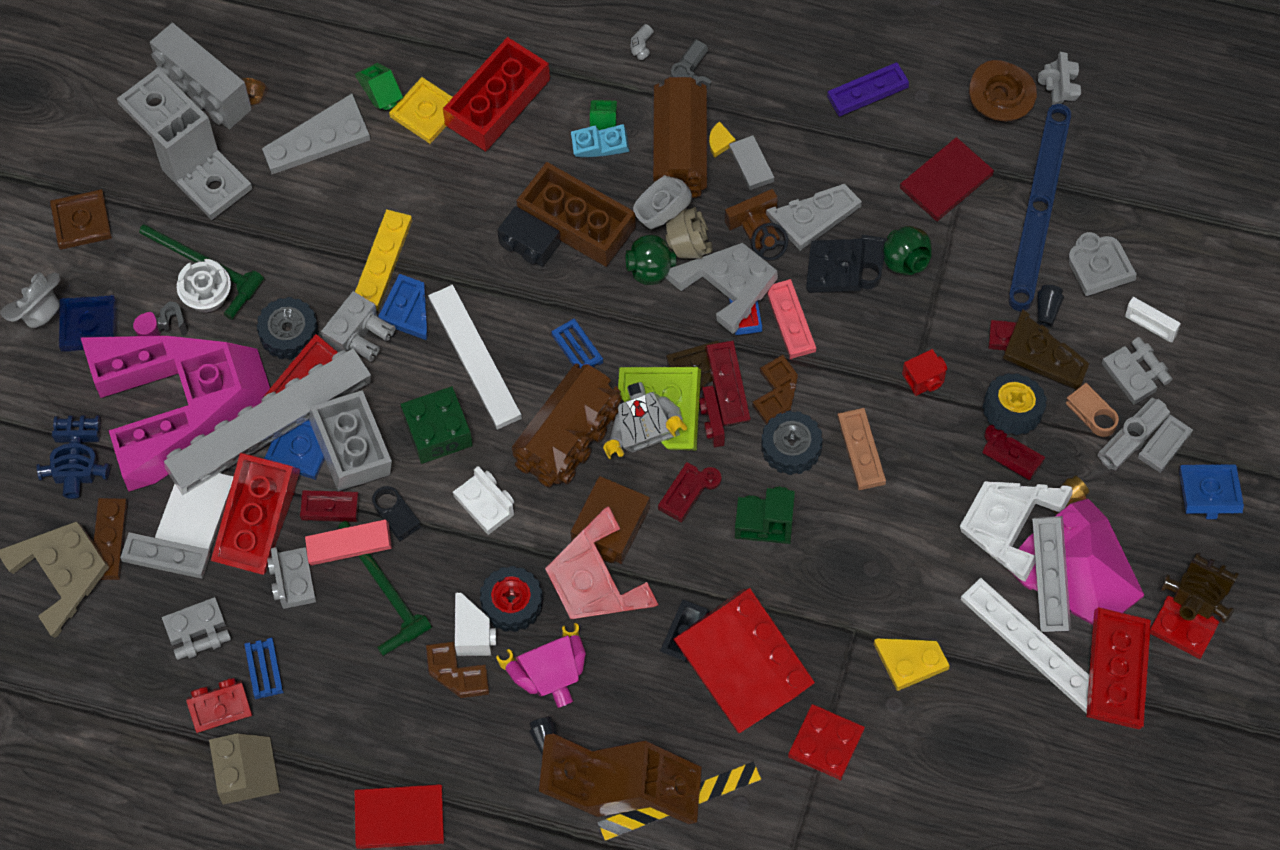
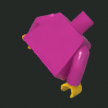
M574 623V632H567L565 626H562L561 638L518 655L515 658L510 649L506 650L509 655L507 660H501L498 655L496 656L500 667L507 671L518 686L530 694H538L539 696L552 693L555 703L559 708L573 702L567 686L579 681L578 676L583 672L586 652L579 637V625Z

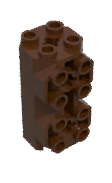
M669 77L664 80L663 86L659 87V83L654 85L653 183L663 176L680 179L689 187L692 198H696L701 195V190L707 188V86L701 83V87L696 85V80L691 77Z
M574 364L513 444L512 452L517 460L515 466L523 473L528 474L530 472L536 476L538 481L546 487H551L554 483L559 484L561 482L569 484L575 476L577 466L580 462L585 463L591 454V449L588 448L589 443L593 440L600 442L607 432L609 423L611 421L614 422L615 416L619 413L618 406L622 399L621 391L617 386L612 390L608 385L611 380L607 375L592 366L583 364L580 368L579 364Z

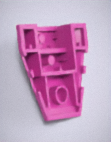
M1089 499L1071 503L1056 515L1063 516L1070 613L1093 625L1094 610L1098 607L1125 613L1144 597V593L1107 517ZM1034 533L1026 539L1019 547V550L1035 555ZM1036 563L1026 581H1022L1014 575L1024 587L1038 592Z

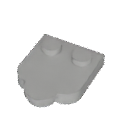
M1087 232L1077 239L1076 246L1070 250L1069 265L1085 296L1136 280L1137 274L1119 241L1113 237L1105 236L1099 238L1097 234Z

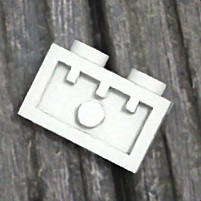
M477 466L473 469L474 476L453 491V496L489 535L514 516V500L506 490L500 491L496 486L495 478L490 472H483Z

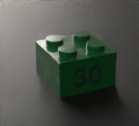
M453 386L400 404L404 422L421 464L473 447L471 432Z

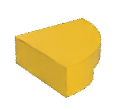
M718 122L713 127L709 137L710 151L715 158L729 149L730 143L736 142V139L721 122Z

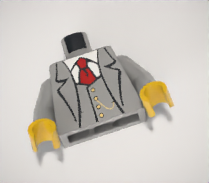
M642 382L629 385L627 389L631 400L618 406L619 413L615 416L610 440L604 444L603 449L608 459H611V455L614 452H617L619 457L624 455L622 446L633 453L680 435L678 428L681 427L684 431L687 430L680 408L667 397L659 396L654 392L646 394Z

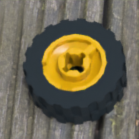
M1008 373L1004 376L996 377V380L990 383L983 401V413L988 418L987 421L990 424H993L996 429L1004 431V433H1013L1014 435L1026 434L1030 430H1034L1040 423L1047 404L1045 403L1047 398L1044 395V390L1042 387H1039L1035 380L1033 381L1030 377L1021 376L1017 373Z

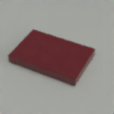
M956 137L900 183V189L938 222L993 175L994 170Z

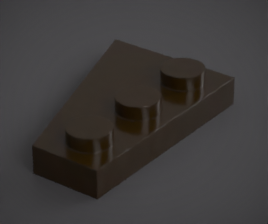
M1022 309L1002 359L1073 389H1079L1090 363L1067 344L1060 343L1049 334L1050 330L1043 325H1038L1029 317L1030 314Z

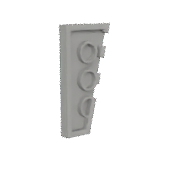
M350 94L263 147L262 151L271 174H275L370 141V135L355 99Z

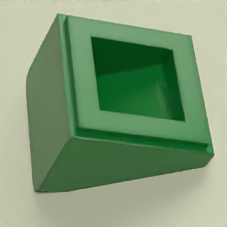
M592 100L590 105V127L596 125L598 130L616 126L617 101Z

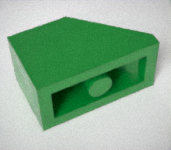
M375 63L355 73L357 80L375 107L387 110L396 106L397 101L403 98L393 73L389 68Z

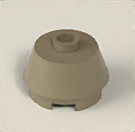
M696 207L691 209L685 208L675 218L666 223L668 246L674 250L678 258L702 259L704 255L712 252V242H706L708 239L706 232L708 230L702 213L700 211L697 212Z

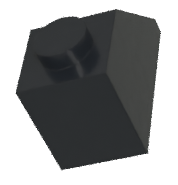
M682 600L660 652L687 662L688 660L673 639L710 613L707 608Z

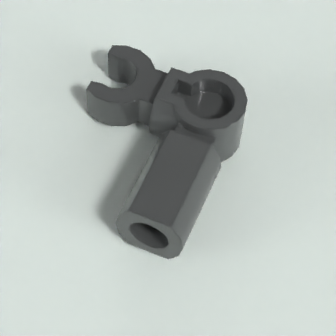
M697 39L694 40L680 59V62L672 66L670 77H691L696 80V85L700 86L703 83L709 89L711 87L710 79L704 76L698 77L693 72L708 52V47Z

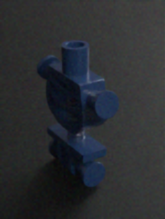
M69 415L65 419H59V416H54L52 436L55 443H70L57 447L51 452L50 465H36L38 478L43 480V477L52 476L55 483H64L63 497L76 499L80 495V483H93L95 475L102 476L104 480H107L110 474V464L98 465V459L93 449L81 444V442H100L98 432L101 429V419L99 415H96L95 418H86V415H81L80 421H75L73 415Z

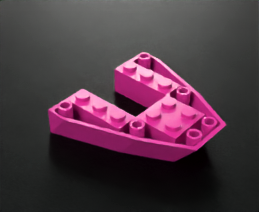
M174 336L81 338L93 381L100 398L178 373L187 398L188 406L109 430L122 477L128 491L155 484L167 476L168 472L165 469L164 461L170 452L178 448L181 450L191 445L190 442L195 437L201 434L207 436L215 431V426L222 421L228 420L230 422L237 418L238 413L248 406L254 408L262 403L263 396L270 389L258 349L228 342Z

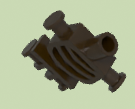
M1198 552L1187 572L1183 574L1180 582L1171 579L1169 574L1166 575L1161 590L1165 591V589L1175 592L1173 601L1182 605L1179 612L1185 620H1193L1197 614L1207 619L1217 614L1222 618V622L1226 623L1232 616L1234 609L1232 607L1228 609L1222 605V602L1239 576L1238 572L1233 574L1226 570L1227 566L1225 565L1218 569L1213 566L1215 560L1211 558L1208 561L1201 557V553Z

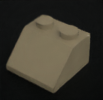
M237 733L209 739L217 792L223 805L280 793L270 737Z

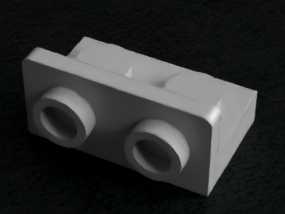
M276 547L271 548L272 557L267 558L270 575L275 574L277 583L272 584L274 599H280L283 609L315 603L316 598L306 547L278 553Z

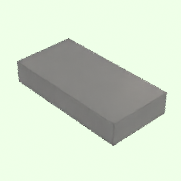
M753 135L729 144V150L749 190L774 182V176Z
M1169 415L1139 453L1138 458L1161 473L1190 437L1193 429L1172 415Z

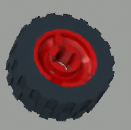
M502 567L496 572L493 571L484 580V585L480 590L482 612L490 619L493 627L496 629L500 628L505 632H518V630L526 629L530 624H534L537 621L536 618L542 612L543 597L540 583L531 572H527L526 569L521 567ZM515 596L516 598L513 599V602L509 603L507 597Z

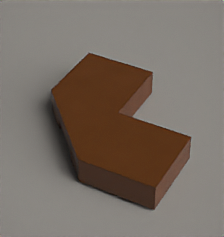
M784 355L779 356L760 368V373L773 390L753 401L752 406L766 425L771 418L776 417V414L786 413V411H791L798 374Z
M454 642L426 645L428 670L431 677L460 698L489 695L486 665L457 668Z

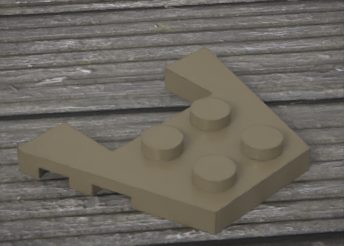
M78 522L0 549V558L12 574L36 558L61 596L59 601L38 616L49 634L54 638L59 636L63 624L68 618L73 617L80 601L85 595L88 596L109 568V565L83 526Z

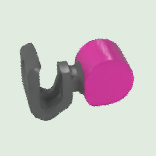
M171 301L160 310V317L157 318L152 312H147L139 315L133 323L137 336H160L161 329H170L169 319L171 316H175L178 319V327L181 334L185 336L188 333L180 306L176 302Z

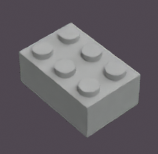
M363 390L310 406L309 421L337 491L390 475L392 461Z

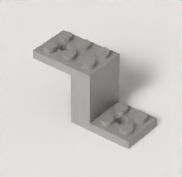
M159 68L155 69L117 98L118 104L152 137L162 171L211 220L252 190L251 183L218 151L209 117ZM152 99L162 100L157 106L148 105ZM213 181L222 183L217 189L208 188V185Z

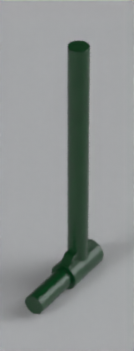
M145 224L140 227L139 233L195 263L205 262L204 259H210ZM220 264L227 271L230 281L237 284L238 294L224 312L228 319L233 320L246 300H250L263 282L264 277L254 270L241 275Z
M343 521L338 526L339 529L351 527L347 521ZM370 553L358 556L404 621L401 625L400 633L377 646L380 654L384 656L403 643L411 642L430 630L432 626L425 615L416 614L413 616Z

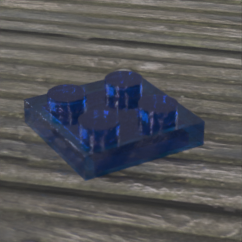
M114 295L60 299L59 348L61 351L84 350L81 341L82 337H115L116 300Z

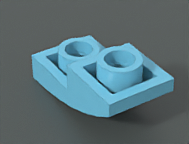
M624 124L598 130L595 125L571 131L575 157H598L629 152L627 130Z

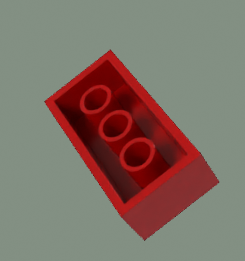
M507 37L444 106L445 125L486 152L550 80L549 63Z

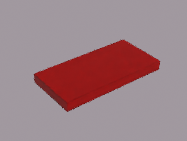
M1100 607L1094 610L1086 717L1135 729L1144 727L1151 620Z

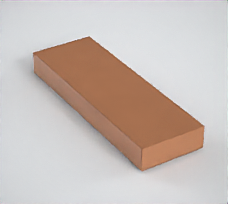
M861 408L838 413L837 419L858 490L885 485L886 479L865 409Z

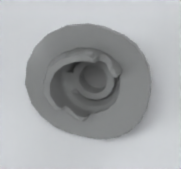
M41 272L35 274L31 279L32 284L29 288L24 287L21 289L23 297L5 305L1 309L0 315L11 322L21 318L30 328H37L47 323L60 308V302L53 292V288L60 282V275L55 272L46 277Z

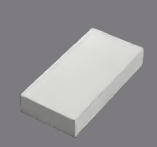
M1135 297L1129 302L1125 314L1126 318L1169 342L1174 341L1181 324Z

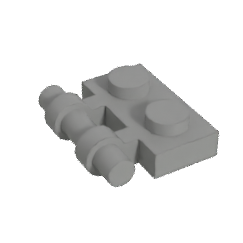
M1140 337L1134 339L1131 343L1137 350L1136 352L1131 354L1126 346L1102 360L1104 368L1133 405L1156 392L1157 386L1153 382L1159 378L1163 385H1167L1173 379L1167 372L1168 368L1164 362L1158 361L1153 354V348L1148 343L1145 344ZM1144 360L1151 370L1145 372L1139 362Z
M215 597L162 617L172 646L181 642L184 644V646L174 649L177 660L187 656L189 659L193 658L200 651L211 647L214 650L221 647L222 643L231 640L228 630L219 633L215 631V629L226 626ZM205 633L208 634V637L197 640L195 642H192L191 638L197 637L199 635Z

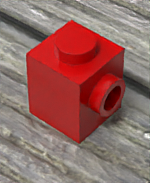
M931 349L904 362L902 375L914 395L917 396L928 390L932 392L940 388L945 380L947 366L941 356L937 357L934 350Z

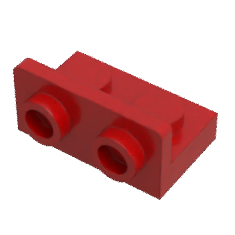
M1167 596L1162 609L1150 629V634L1201 659L1218 627L1219 621L1214 616L1207 619L1199 614L1193 620H1185L1179 612L1182 605L1173 601V597Z
M230 678L219 682V688L208 691L206 686L190 691L192 696L187 697L186 701L196 733L252 716L242 681L236 682L235 678Z

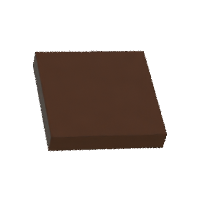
M102 189L50 200L57 243L60 250L112 239Z

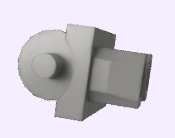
M1060 52L1056 61L1046 64L1044 66L1045 70L1038 73V82L1046 85L1047 90H1051L1052 105L1062 104L1064 100L1076 101L1081 95V86L1070 83V79L1074 80L1078 76L1079 64L1069 61L1067 53Z

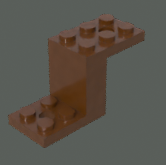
M549 734L544 737L539 792L596 817L651 807L684 823L692 824L697 823L702 767L647 741L591 751L558 735Z

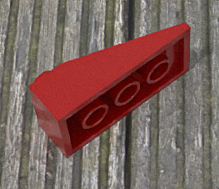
M240 453L211 561L265 575L268 568L267 558L272 557L271 548H274L294 495L300 473L299 468Z

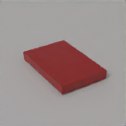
M442 785L354 790L356 849L444 844Z

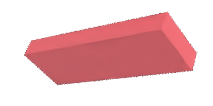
M791 279L773 284L766 294L789 358L793 359L816 352L814 340Z
M387 520L305 537L308 563L311 566L392 549Z

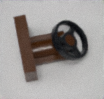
M773 189L725 209V224L729 231L742 226L751 241L753 251L765 260L778 259L785 253L788 246L786 231L780 225L771 223L766 215V209L772 207L777 209V195ZM773 226L780 229L784 236V241L780 240V237ZM777 244L783 245L782 250L773 257L762 256L766 249H773Z

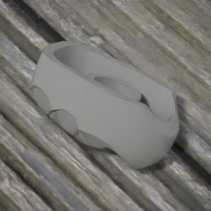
M663 176L638 198L634 204L633 211L649 229L657 228L675 218L690 204L692 194L689 187L682 180Z

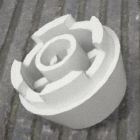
M204 259L205 262H197L193 265L190 262L181 270L177 281V293L183 303L199 312L208 313L217 310L223 305L229 293L231 282L227 271L220 264L210 259Z

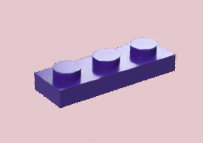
M896 62L827 91V98L840 117L909 88V81Z

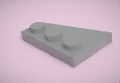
M845 184L815 193L814 197L801 201L797 199L789 202V205L777 209L776 207L766 209V215L773 223L780 225L786 231L788 239L801 251L811 244V241H815L858 210L862 205V201Z

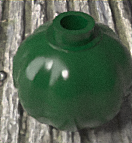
M904 226L898 230H893L889 233L883 247L885 264L893 272L902 275H912L923 271L928 266L932 256V243L929 235L922 229L913 226Z
M644 235L633 242L631 250H626V270L632 271L633 278L639 283L655 285L667 277L671 267L676 266V254L674 251H670L666 241L657 235Z

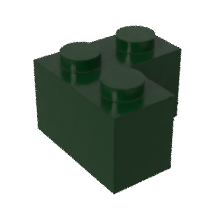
M774 487L773 489L767 488L766 500L753 495L738 497L735 539L790 544L795 491L785 487Z

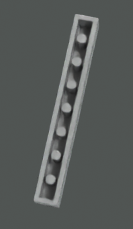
M354 348L347 352L346 350L338 352L332 357V361L324 366L322 364L316 365L308 372L309 375L301 380L299 378L291 380L285 385V389L279 393H269L261 400L262 403L254 408L252 406L244 408L238 413V417L232 421H222L215 426V431L207 436L201 434L195 437L190 442L191 445L181 450L178 448L170 452L166 456L167 459L164 461V466L182 496L236 464L240 453L251 455L309 420L310 406L352 394L369 384L371 374Z

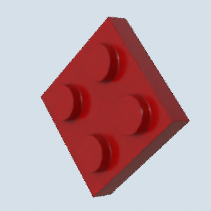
M812 704L788 757L842 780L865 727Z

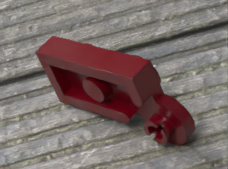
M994 425L986 428L984 436L988 442L982 453L1031 480L1042 466L1045 457L1012 437H1007V433L996 429Z
M686 462L658 504V510L682 523L704 488L715 489L720 485V471L713 467H707L700 472L697 467Z

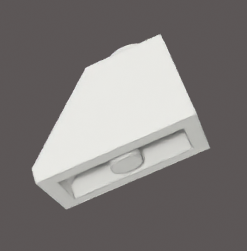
M455 593V649L457 656L491 655V646L496 645V628H491L490 619L462 593Z

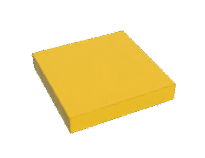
M421 77L389 112L390 118L431 144L446 127L443 108L453 97Z

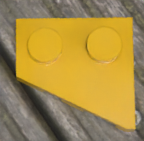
M880 638L874 640V646L897 691L949 670L950 665L937 641Z

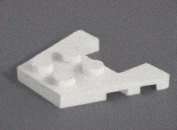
M984 482L960 525L961 532L1019 579L1026 581L1036 563L1035 555L1012 546L1035 504L1061 512L1065 509L1073 494L1072 487L1048 488V485L1037 484L1036 487L1021 486L1020 483Z

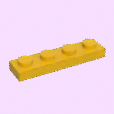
M387 209L355 290V293L374 303L376 311L380 309L412 223L411 215Z

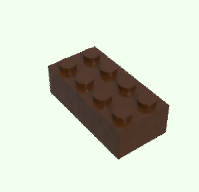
M547 161L516 200L518 208L559 230L560 241L607 267L636 228L633 210Z

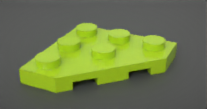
M619 367L618 389L621 391L624 402L631 400L627 387L631 384L642 382L646 394L654 392L659 396L667 397L680 408L687 430L684 431L680 427L678 428L680 435L661 443L669 450H697L701 369L698 367Z

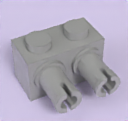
M353 291L322 329L321 334L323 340L337 352L342 350L347 352L354 348L356 353L371 362L374 360V356H377L380 347L366 340L364 336L368 331H371L383 338V340L388 341L390 339L388 334L391 336L394 334L395 326L377 316L374 303Z

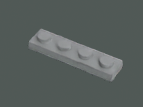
M1063 516L1035 517L1032 520L1041 632L1070 631L1071 619Z

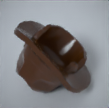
M991 60L981 64L975 70L969 85V96L973 106L986 117L999 121H1013L1025 116L1033 108L1037 98V90L1033 78L1022 68L1009 62Z

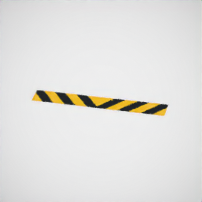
M754 762L700 782L699 804L761 780ZM649 807L620 813L598 822L604 839L608 840L669 815Z

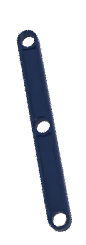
M1063 104L1052 105L1046 117L1009 294V305L1016 311L1028 310L1034 299L1071 119L1070 109ZM1056 112L1062 113L1066 119L1058 122L1051 115ZM1037 201H1042L1048 208L1044 211H1038L1033 207V204ZM1016 293H1024L1028 296L1029 300L1025 303H1019L1014 299V295Z

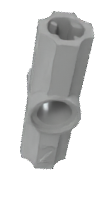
M1151 398L1133 417L1127 419L1123 428L1099 451L1098 457L1102 464L1108 469L1116 471L1136 450L1142 448L1145 440L1170 415L1166 404L1159 399ZM1134 431L1138 433L1140 436L1134 437L1130 435L1128 432Z

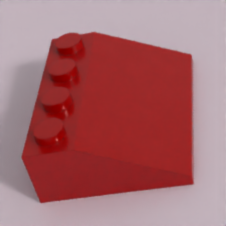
M750 588L740 590L673 639L737 733L746 730L815 683Z

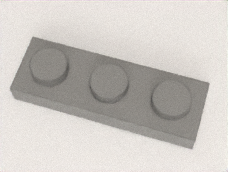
M129 532L120 558L122 562L203 579L211 553L209 549Z

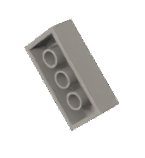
M173 22L150 41L153 52L151 55L156 62V69L159 68L176 86L190 96L191 100L201 110L204 108L208 111L215 123L218 125L222 123L230 130L252 110L245 82Z

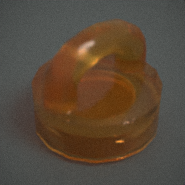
M242 78L241 80L245 82L247 93L256 95L255 98L249 97L250 104H258L262 99V95H264L266 85L256 79Z

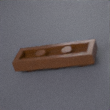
M98 498L94 544L109 565V568L100 580H120L122 565L120 557L124 545L128 507L126 499Z

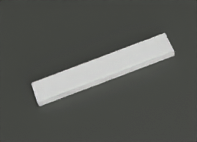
M448 286L428 295L432 307L496 429L498 430L522 419L518 407L454 286Z
M980 578L961 596V601L1087 713L1089 674Z

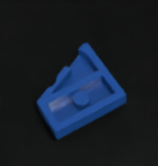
M399 274L378 317L394 325L396 330L426 340L427 320L424 282Z

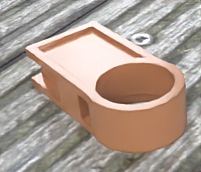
M1087 383L1067 397L1068 401L1065 404L1097 436L1107 437L1116 431L1119 421L1118 414ZM1098 415H1107L1113 420L1114 425L1110 428H1100L1094 422V418Z

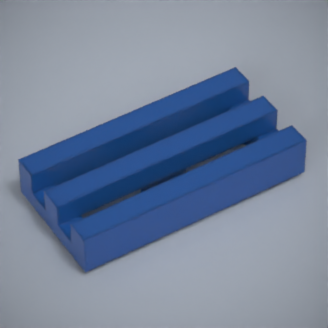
M575 319L551 331L552 337L573 366L574 364H579L581 368L583 364L580 363L562 338L561 333L567 338L584 364L594 368L596 364L601 365L603 363L602 356ZM572 327L593 358L591 360L568 329Z
M268 638L265 642L261 640L255 641L256 644L245 643L255 699L283 693L273 638ZM267 648L269 649L276 688L272 689L270 688L263 649ZM254 651L258 652L265 689L263 691L259 690L253 658Z

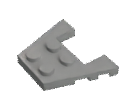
M741 243L704 256L702 259H695L670 269L666 279L682 291L701 277H704L733 302L716 313L717 321L733 334L738 330L741 320L749 316L755 302L761 300L778 279V274L775 268L745 244Z

